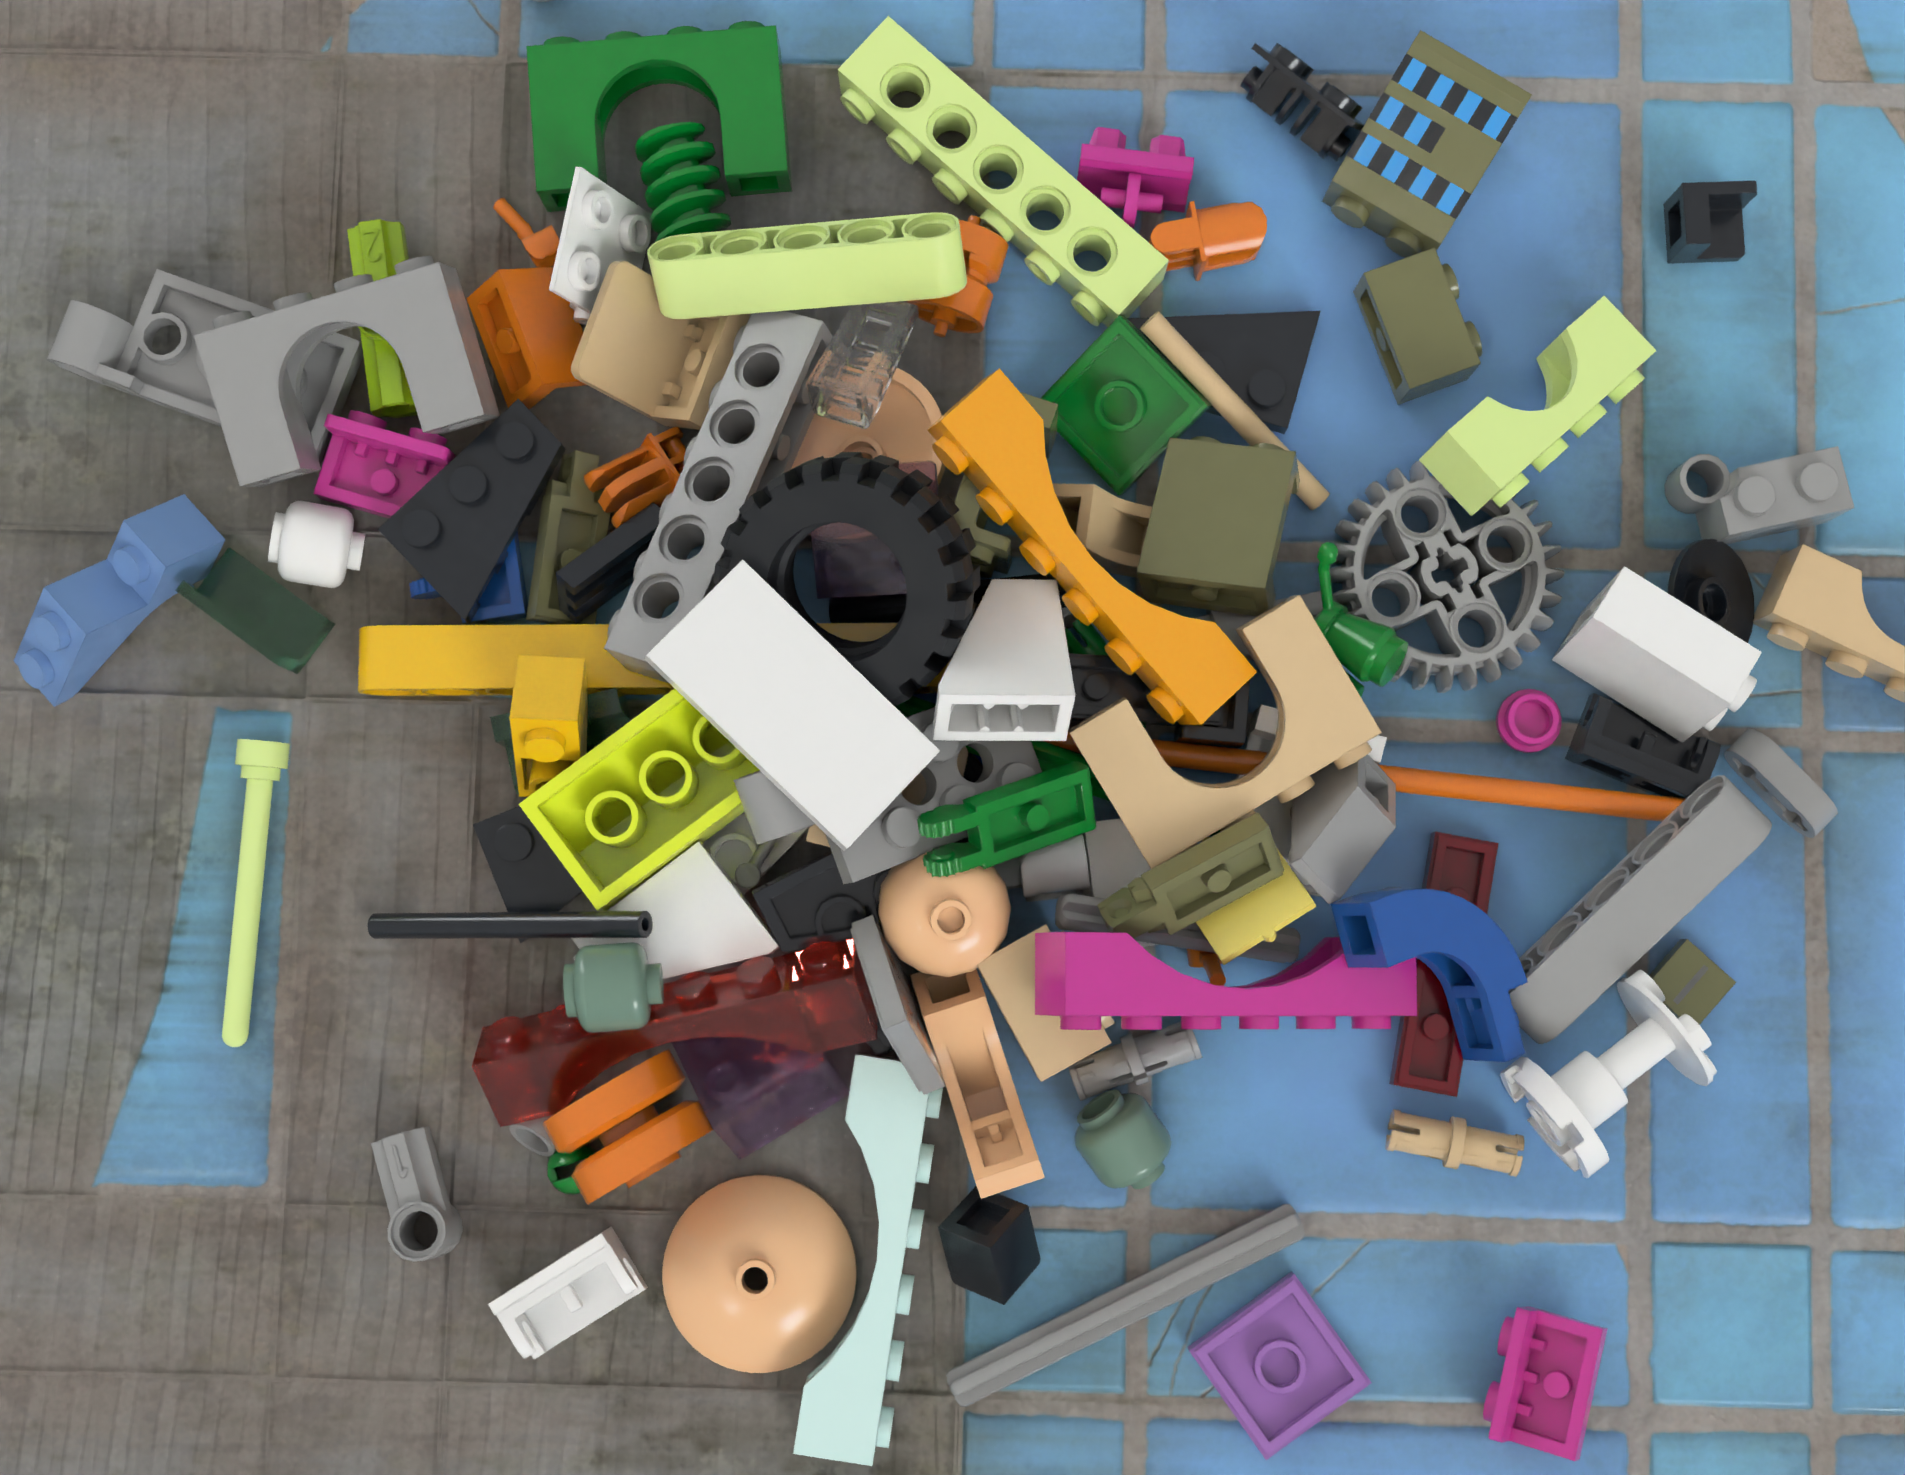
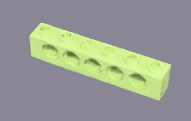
M889 16L838 68L840 91L842 94L840 100L844 107L863 124H868L872 120L888 134L886 141L900 158L909 164H913L916 160L919 161L934 175L932 177L934 185L948 200L957 205L964 201L980 215V225L997 233L1007 242L1010 241L1027 256L1024 259L1026 266L1038 279L1050 286L1057 282L1073 296L1071 300L1072 306L1090 324L1099 326L1103 323L1108 327L1119 315L1129 318L1164 280L1169 262L1165 256ZM902 91H911L921 97L920 102L910 108L898 107L890 100L895 94ZM946 131L960 132L968 139L964 145L954 149L945 148L936 141L937 137ZM998 170L1008 173L1014 182L1004 189H992L985 185L981 179L987 173ZM1045 210L1055 214L1061 223L1051 230H1039L1030 224L1028 218L1037 211ZM1083 251H1095L1104 257L1107 265L1098 271H1086L1076 264L1074 258Z

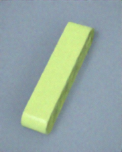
M943 212L680 234L660 239L647 250L660 312L665 317L672 319L935 299L958 293L967 284L959 220L954 215Z

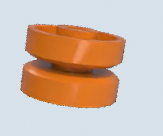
M669 1049L603 1084L542 1123L558 1153H572L598 1138L604 1148L577 1164L572 1174L574 1182L588 1205L624 1183L628 1188L639 1183L682 1157L679 1150L715 1129L699 1100H685L660 1115L657 1113L653 1105L679 1090L686 1078Z

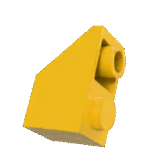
M518 655L509 720L519 797L530 796L587 753L588 690L585 658Z

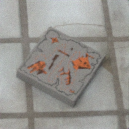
M873 915L851 923L852 928L850 931L882 1031L919 1092L922 1091L925 1095L945 1087L912 984L892 948L884 939L883 932Z

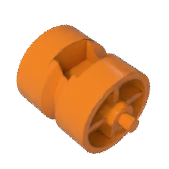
M970 215L968 222L959 220L967 275L965 288L947 297L906 302V308L910 313L925 322L935 325L933 334L939 337H945L948 329L962 333H980L984 330L994 297L987 285L998 282L1009 245L997 233L980 226L981 219L977 216Z

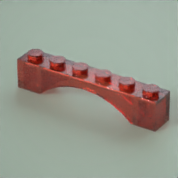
M853 938L835 943L822 941L812 944L802 951L773 958L766 956L755 957L739 966L710 973L692 972L677 981L664 983V1003L651 1005L650 1019L644 1027L639 1029L587 1032L581 1027L577 1017H567L565 1003L551 1011L522 1018L509 1016L499 1019L493 1024L482 1028L472 1068L500 1127L556 1114L567 1107L577 1093L604 1070L635 1053L669 1042L702 1037H746L780 1043L816 1054L876 1040L878 1016Z

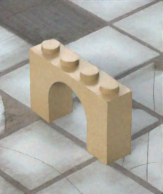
M1300 595L1290 596L1235 629L1268 683L1276 702L1278 714L1276 735L1269 752L1260 764L1246 775L1229 782L1210 784L1189 780L1174 772L1158 752L1125 697L1120 698L1068 730L1151 869L1194 847L1199 841L1216 831H1223L1255 814V808L1277 796L1281 804L1298 797L1315 785L1310 775L1332 762L1338 770L1355 763L1372 751L1367 741L1382 733Z

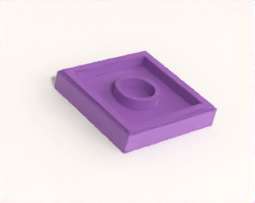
M1292 1271L1187 1347L1266 1460L1372 1383Z

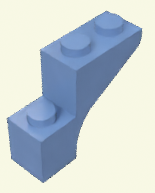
M185 494L125 519L106 560L43 588L14 658V662L18 666L24 680L33 688L39 689L54 707L72 698L153 610L178 592L208 577L225 542V538Z

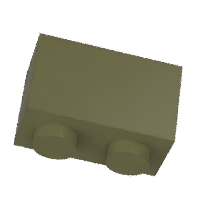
M1435 247L1363 273L1353 293L1398 405L1466 381L1481 364L1479 357L1482 355L1481 340L1474 324L1471 321L1464 322L1456 302L1459 298L1456 276L1447 263L1441 265Z

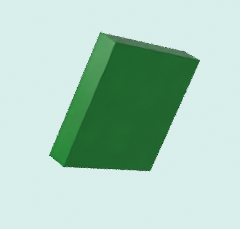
M1119 315L1041 397V399L1058 404L1057 432L1118 495H1123L1166 452L1170 437L1180 438L1211 406L1194 386L1124 315Z

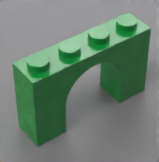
M741 21L732 24L728 29L703 31L693 26H680L670 29L665 35L641 36L635 32L620 31L607 35L605 40L582 42L572 37L560 36L547 39L543 45L526 46L536 192L547 212L566 211L575 167H582L607 184L604 139L608 122L613 112L624 99L642 88L657 84H676L693 89L708 99L718 111L721 120L725 178L731 197L792 192L781 49L776 25L764 26L756 21Z

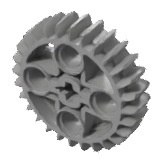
M1416 461L1409 470L1410 481L1406 479L1399 468H1395L1389 472L1386 478L1389 491L1377 481L1369 484L1365 489V494L1371 505L1359 498L1354 499L1348 507V512L1358 523L1343 519L1336 525L1335 533L1348 541V543H1334L1338 548L1337 561L1342 562V566L1330 569L1331 583H1341L1342 589L1333 594V599L1342 605H1346L1349 614L1392 627L1395 631L1425 618L1443 654L1421 651L1408 645L1405 658L1390 681L1395 682L1407 670L1413 671V690L1422 689L1427 684L1430 675L1435 676L1437 692L1446 693L1452 688L1454 675H1457L1462 689L1467 691L1473 689L1478 684L1477 670H1479L1487 683H1491L1501 678L1502 675L1498 660L1509 670H1513L1522 664L1523 659L1516 646L1526 652H1532L1540 646L1541 641L1533 634L1530 628L1542 632L1551 628L1554 620L1543 613L1540 608L1554 607L1562 599L1561 595L1545 589V585L1552 584L1564 576L1565 572L1563 570L1546 568L1545 564L1546 560L1561 551V546H1542L1539 538L1552 527V522L1545 521L1533 525L1528 517L1539 505L1538 500L1534 499L1519 507L1513 501L1516 495L1501 508L1490 499L1480 510L1484 511L1492 519L1462 533L1445 499L1455 498L1434 476L1429 475L1427 468L1420 461ZM1414 506L1421 509L1428 519V531L1418 533L1408 529L1401 518L1402 507ZM1381 526L1383 537L1387 541L1397 564L1379 571L1371 578L1365 580L1364 563L1367 549L1375 532ZM1488 536H1500L1507 540L1513 552L1510 563L1499 562L1489 554L1487 548ZM1416 564L1417 566L1410 571V575L1406 572ZM1437 568L1440 571L1450 568L1455 578L1449 583L1447 581L1436 583L1431 573ZM1520 572L1522 575L1521 594L1516 610L1507 624L1505 615L1502 613L1490 587L1506 580L1514 573ZM1477 578H1480L1478 582H1476L1473 586L1470 587V585L1477 580ZM1385 588L1395 593L1400 602V613L1398 616L1387 617L1375 609L1372 602L1374 589ZM1461 618H1471L1481 625L1485 634L1484 643L1481 647H1471L1460 638L1458 625Z

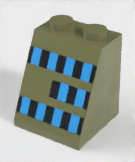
M1420 30L1333 177L1322 202L1331 206L1332 213L1343 223L1354 228L1365 226L1384 237L1386 245L1393 252L1404 258L1434 247L1437 251L1532 94Z

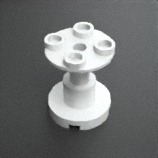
M1637 970L1630 977L1622 978L1617 983L1619 995L1638 1027L1599 1057L1595 1058L1591 1053L1583 1051L1551 1077L1529 1058L1520 1057L1500 1073L1503 1085L1514 1103L1524 1096L1528 1099L1529 1102L1526 1104V1107L1531 1117L1527 1121L1537 1134L1574 1172L1580 1169L1584 1178H1589L1609 1162L1608 1153L1594 1129L1628 1104V1099L1623 1091L1624 1088L1663 1058H1666L1679 1072L1698 1085H1709L1713 1081V1076L1717 1073L1715 1066L1704 1053L1712 1045L1705 1031L1687 1014H1683L1677 1019L1663 1003L1665 996L1659 986L1642 970Z

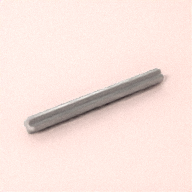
M1283 1204L949 1370L946 1374L949 1388L957 1403L961 1407H967L1302 1240L1305 1236L1302 1222L1290 1204Z

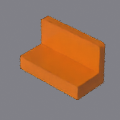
M553 267L499 269L466 298L508 408L519 399L528 409H531L556 388L586 385L575 379L571 372V364L582 338L583 330L581 324L573 320L575 310L569 306L570 302L549 291Z

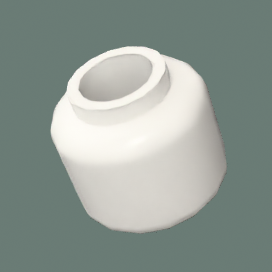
M295 501L287 508L286 514L275 513L268 562L278 563L279 575L287 581L336 588L344 581L347 569L360 571L366 534L353 532L354 519L350 511L345 508L307 501Z

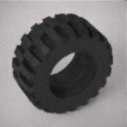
M841 452L830 458L821 456L804 462L767 482L766 487L752 494L739 508L741 513L740 519L727 527L721 541L723 548L728 551L726 557L715 564L714 583L718 584L739 562L744 560L889 702L897 706L909 700L922 686L926 687L941 672L953 657L977 610L978 604L973 601L974 591L980 586V565L972 564L970 551L976 545L970 528L961 530L953 516L959 511V508L948 494L942 499L936 496L929 489L933 480L918 469L909 474L898 469L899 460L879 455L874 459L863 458L861 452ZM838 522L855 525L874 534L892 551L899 562L905 578L907 601L901 619L889 633L879 639L868 642L846 640L824 630L805 611L795 588L793 574L794 559L798 546L815 529Z

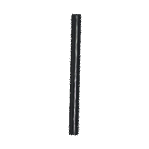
M648 911L374 913L370 916L367 927L369 935L374 939L647 938L652 932L653 921Z

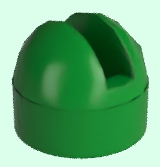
M589 1144L572 1153H558L556 1150L549 1157L547 1163V1175L551 1184L562 1193L569 1195L580 1194L581 1192L572 1176L560 1179L557 1167L567 1166L584 1158L587 1159L597 1151Z

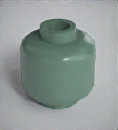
M629 942L584 946L577 952L574 963L564 964L563 989L567 1017H577L581 1027L587 1032L594 1033L642 1028L650 1019L651 1005L664 1003L661 963L648 964L646 951L639 943Z
M1109 1090L1092 1099L1079 1112L1077 1116L1079 1126L1074 1137L1075 1146L1101 1183L1114 1189L1130 1185L1134 1189H1142L1152 1184L1162 1175L1165 1170L1163 1161L1171 1148V1138L1168 1130L1144 1097L1136 1093L1121 1094L1119 1090Z

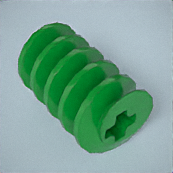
M678 122L656 127L646 131L638 138L634 146L637 159L643 163L639 171L643 184L648 186L645 192V199L648 207L653 210L650 222L653 231L658 233L655 242L680 234L723 231L731 225L728 214L711 213L710 211L721 206L726 201V197L722 190L705 188L717 182L721 175L719 167L700 165V163L711 159L716 154L713 143L695 141L705 131L702 123Z

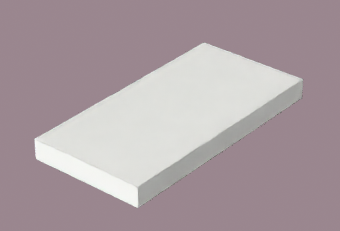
M744 560L739 562L645 657V660L843 851L852 845L940 752L923 733Z

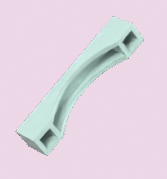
M860 1052L855 1054L845 1121L862 1149L874 1184L879 1219L877 1261L869 1292L853 1325L833 1352L807 1376L803 1387L793 1454L872 1466L875 1448H889L895 1408L882 1406L886 1380L899 1382L905 1341L892 1340L896 1314L909 1315L915 1275L902 1274L906 1248L919 1249L925 1211L912 1208L916 1182L929 1184L934 1145L922 1143L925 1118H939L943 1087L925 1095L922 1091L919 1092L899 1058L879 1057Z

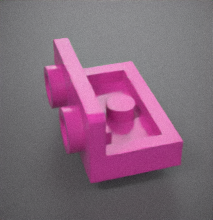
M350 410L347 419L327 414L324 427L332 433V437L313 494L322 500L390 518L451 462L456 455L449 448L445 447L447 439L438 434L423 433L422 429L410 428L408 436L385 430L387 422L360 411Z
M1531 1306L1517 1307L1514 1318L1507 1316L1501 1327L1497 1347L1498 1355L1506 1357L1500 1383L1493 1381L1490 1384L1483 1409V1419L1491 1422L1489 1439L1500 1443L1512 1441L1572 1461L1579 1460L1608 1328Z

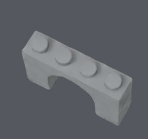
M432 256L408 259L394 266L396 275L373 281L370 274L345 278L333 284L336 293L316 299L312 298L311 293L285 296L273 302L275 309L273 312L252 317L251 311L225 314L212 320L215 329L193 335L239 486L264 487L321 470L301 403V375L308 357L316 346L328 336L343 329L368 327L380 334L393 347L404 368L423 433L441 435L496 419L500 416L456 268L441 262L434 263Z

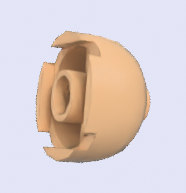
M925 853L892 867L881 884L878 915L884 939L901 961L921 973L951 977L974 971L978 968L977 964L998 950L1007 935L1011 905L1006 883L994 866L986 869L978 866L964 872H957L955 875H949L948 877H932V873H927L926 866L924 867L923 858L927 854Z

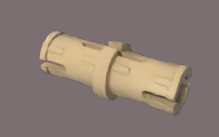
M1393 1109L1387 1129L1392 1131L1391 1135H1386L1385 1145L1388 1151L1396 1150L1442 1160L1443 1167L1458 1169L1460 1164L1508 1173V1175L1517 1177L1519 1174L1523 1156H1518L1517 1152L1518 1150H1524L1523 1135H1510L1467 1126L1466 1119L1454 1116L1450 1118L1449 1122L1403 1113L1396 1109Z

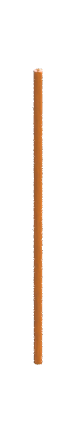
M1069 732L1066 741H1044L1082 754ZM1151 739L1169 767L1246 775L1259 765L1268 753ZM1377 764L1396 784V792L1659 822L1668 817L1686 799Z

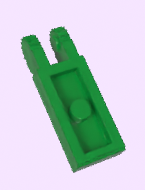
M1076 760L963 799V804H945L934 808L932 811L921 813V816H918L917 819L918 830L921 836L935 839L967 830L969 843H949L940 846L939 849L927 852L923 858L927 873L930 872L932 877L939 876L940 878L942 876L955 875L957 872H964L978 866L986 869L1094 830L1096 828L1089 766Z

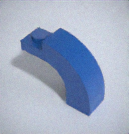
M1435 889L1371 891L1350 896L1330 904L1348 968H1388L1415 957L1434 972L1444 989L1464 1060L1508 1062L1526 1054L1519 1031V1019L1512 1006L1508 990L1528 983L1520 959L1509 939L1484 911L1462 897Z

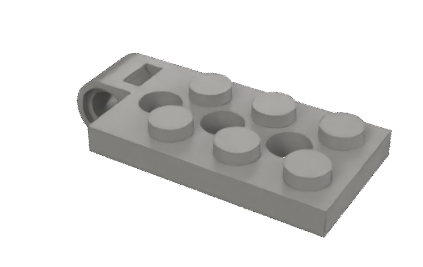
M156 269L134 326L105 310L80 301L71 300L47 360L78 376L221 427L193 335L215 329L212 320L225 314L251 311L252 317L273 312L274 310ZM168 325L178 326L181 332V339L177 348L168 354H155L152 342L156 332ZM336 332L325 338L312 351L303 368L300 382L301 403L319 462H322L332 437V433L324 427L327 414L340 417L363 359L362 342Z
M935 707L906 717L940 750L920 772L926 781L925 797L918 805L908 802L900 793L845 851L826 835L843 884L854 883L917 858L933 849H939L940 846L967 838V830L935 839L921 836L918 830V816H921V813L932 811L934 808L945 804H963V799L1041 773L1042 770L1032 742L933 740L932 727ZM965 746L975 749L983 763L981 776L974 783L963 778L957 767L958 754ZM760 770L733 780L756 844L765 843L815 825Z

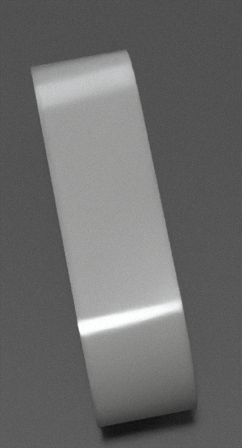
M1747 729L1724 752L1725 759L1731 768L1783 821L1798 833L1814 838L1838 814L1835 804L1828 795L1774 741L1755 729Z

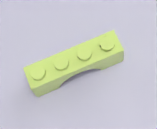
M1603 296L1569 325L1536 358L1546 384V405L1544 410L1525 411L1514 409L1487 396L1451 427L1419 461L1470 516H1473L1490 499L1501 508L1530 482L1522 473L1527 466L1531 464L1540 473L1569 447L1561 438L1565 432L1570 429L1579 438L1607 413L1605 408L1599 403L1602 399L1608 396L1617 404L1645 379L1637 368L1653 355L1656 349Z

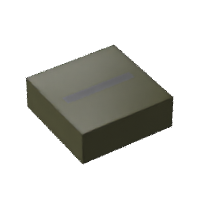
M1680 939L1649 975L1665 996L1663 1003L1677 1019L1683 1014H1687L1699 1025L1736 983L1688 939Z

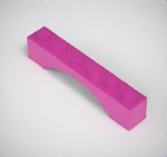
M1035 933V1015L1060 1016V1029L1101 1030V1016H1121V1029L1162 1030V1016H1181V1029H1221V1016H1239V1029H1279V1016H1296V1029H1336V1016H1351L1352 1029H1391V1016H1417L1416 958H1411L1388 968H1348L1340 937H1325L1306 956L1276 975L1247 985L1227 987L1213 985L1178 972L1152 956L1128 933Z

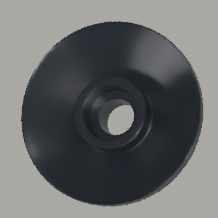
M1703 539L1690 543L1680 552L1673 564L1667 593L1748 643L1753 628L1754 594L1745 565L1737 553L1722 541L1717 542L1716 539Z

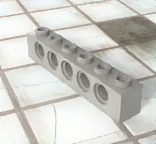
M787 311L752 313L747 324L739 329L734 341L733 356L723 379L718 381L711 391L709 411L698 436L694 437L686 448L684 467L673 492L666 496L661 505L658 527L648 549L637 559L632 586L622 608L614 613L609 623L608 640L604 649L629 671L669 683L645 660L646 655L717 585L714 583L715 564L726 557L728 551L723 548L721 541L727 527L740 519L741 513L739 508L752 494L766 487L767 482L791 470L842 351L824 321ZM777 376L773 382L762 387L768 379ZM752 432L748 439L737 444L743 435ZM729 487L721 498L712 501L720 490ZM704 544L696 556L687 559L689 553L695 547ZM679 601L676 609L670 615L661 618L664 610L670 604Z

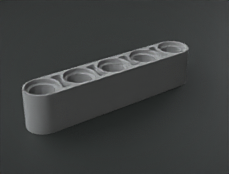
M1724 775L1713 777L1698 787L1519 958L1528 983L1508 990L1512 1006L1519 1019V1027L1538 1044L1547 1043L1562 1033L1760 846L1771 831V821Z

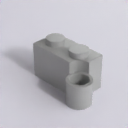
M1838 446L1739 467L1729 473L1726 464L1718 457L1710 454H1698L1675 468L1668 475L1664 485L1665 496L1672 507L1685 514H1696L1702 540L1716 539L1717 542L1722 541L1725 544L1827 523L1854 508ZM1688 471L1695 472L1704 478L1708 490L1706 497L1695 495L1689 489L1686 481Z

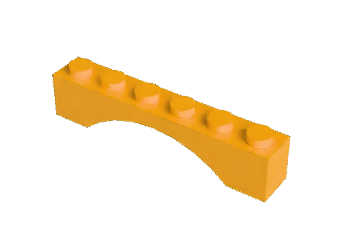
M1000 368L984 378L927 429L936 440L932 444V448L939 460L954 474L959 475L963 472L980 491L976 495V500L983 511L998 525L1002 526L1007 523L1023 541L1019 546V550L1026 561L1041 575L1046 576L1050 573L1066 591L1062 596V600L1069 611L1083 624L1089 626L1093 623L1109 641L1104 646L1108 656L1125 673L1132 675L1135 672L1151 690L1147 695L1149 703L1167 722L1174 724L1177 721L1180 725H1202L1257 673L1255 668L1215 622L1184 617L1150 604L1119 584L1091 557L1070 527L1054 492L1045 454L1044 421Z

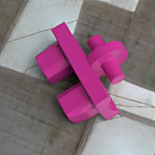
M1097 127L1094 130L1090 143H1082L1077 181L1107 207L1123 209L1122 220L1132 229H1134L1137 211L1161 214V210L1185 213L1189 185L1193 174L1194 157H1186L1184 140L1181 137L1159 135L1151 139L1149 152L1125 149L1126 135L1119 129Z

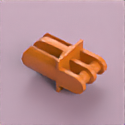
M1194 201L1189 202L1185 218L1158 224L1152 230L1149 243L1169 260L1166 271L1193 267L1195 281H1199L1203 272L1241 265L1256 259L1267 232V218L1262 208L1253 202L1230 203L1196 209Z
M678 426L656 436H653L652 433L647 434L639 448L584 475V483L591 492H596L606 487L598 503L606 513L618 510L611 520L616 529L653 502L661 508L666 496L673 492L680 477L679 472L681 473L684 467L686 447L680 440L683 437V432Z

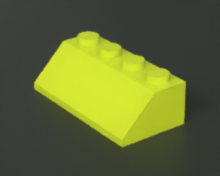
M674 688L520 802L519 806L597 911H608L698 841L704 843L745 811L733 780L759 771V769Z

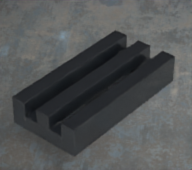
M654 502L556 572L559 609L575 624L584 620L633 583V573L637 559L648 549L659 524L660 507Z

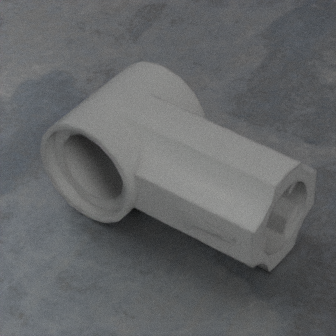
M421 1127L401 1132L371 1143L391 1218L387 1230L388 1241L393 1251L402 1259L412 1262L442 1257L451 1252L459 1243L463 1232L462 1218L458 1210L450 1204L430 1127ZM422 1212H426L434 1218L438 1229L436 1240L429 1248L420 1244L414 1235L415 1221Z

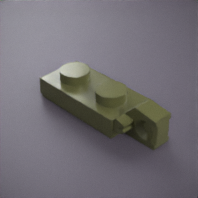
M577 450L564 454L561 460L558 481L551 480L547 483L546 492L542 498L526 620L550 625L575 624L559 609L556 572L607 536L610 512L606 513L598 503L603 491L591 492L584 483V475L598 468L600 455ZM597 610L578 624H595Z
M1257 812L1141 874V877H1136L1127 885L1128 888H1121L1097 906L1110 933H1128L1134 939L1147 931L1152 933L1165 929L1169 935H1172L1283 875L1284 868L1269 825Z

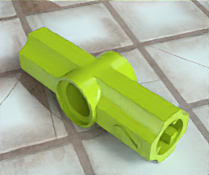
M376 219L359 222L354 228L347 229L353 276L370 274L373 281L396 275L394 267L396 264L409 259L405 227L401 222ZM358 327L361 333L371 413L376 417L385 416L393 418L417 415L404 368L393 347L372 329Z

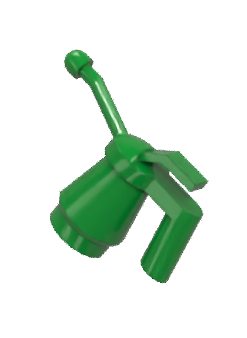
M1325 542L1321 544L1317 553V558L1320 561L1318 573L1323 609L1314 619L1338 660L1361 682L1371 681L1383 687L1392 679L1402 664L1408 650V642L1398 637L1394 628L1349 614L1346 606L1333 601L1330 566L1337 560L1338 548L1332 542ZM1347 673L1361 697L1365 687Z

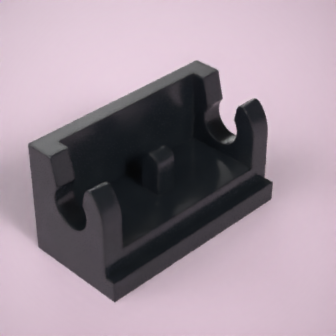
M1593 693L1588 697L1565 759L1652 795L1687 798L1710 779L1719 756L1721 744L1694 735L1682 743L1632 710L1612 703V700Z

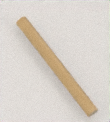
M1159 311L1154 313L1140 327V330L1250 446L1268 443L1290 451ZM1297 459L1300 483L1296 495L1310 510H1314L1328 498L1330 493Z

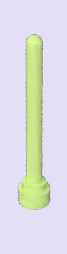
M237 739L235 765H241L240 778L247 779L222 1027L224 1043L234 1048L245 1044L249 1035L273 781H280L281 769H288L289 743Z

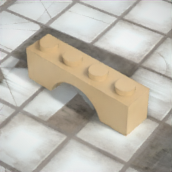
M1804 544L1781 555L1755 611L1753 624L1768 630L1767 638L1773 643L1794 651H1803L1807 648L1826 657L1825 664L1833 671L1853 678H1862L1865 675L1886 685L1884 692L1888 696L1905 703V646L1888 637L1871 618L1862 592V571Z

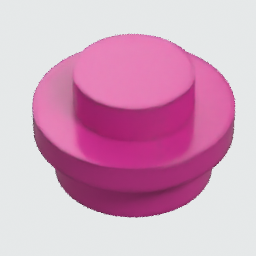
M1524 689L1509 695L1501 703L1496 715V726L1501 739L1510 748L1523 753H1534L1549 747L1558 737L1562 725L1561 713L1555 701L1546 693L1535 689Z

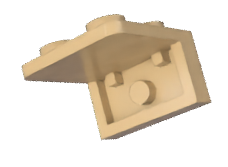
M614 261L609 265L572 361L571 372L574 378L664 426H678L679 428L700 430L709 411L711 391L715 384L723 379L733 356L735 337L739 329L747 324L751 314L691 319L665 317L660 312L653 277L627 261Z

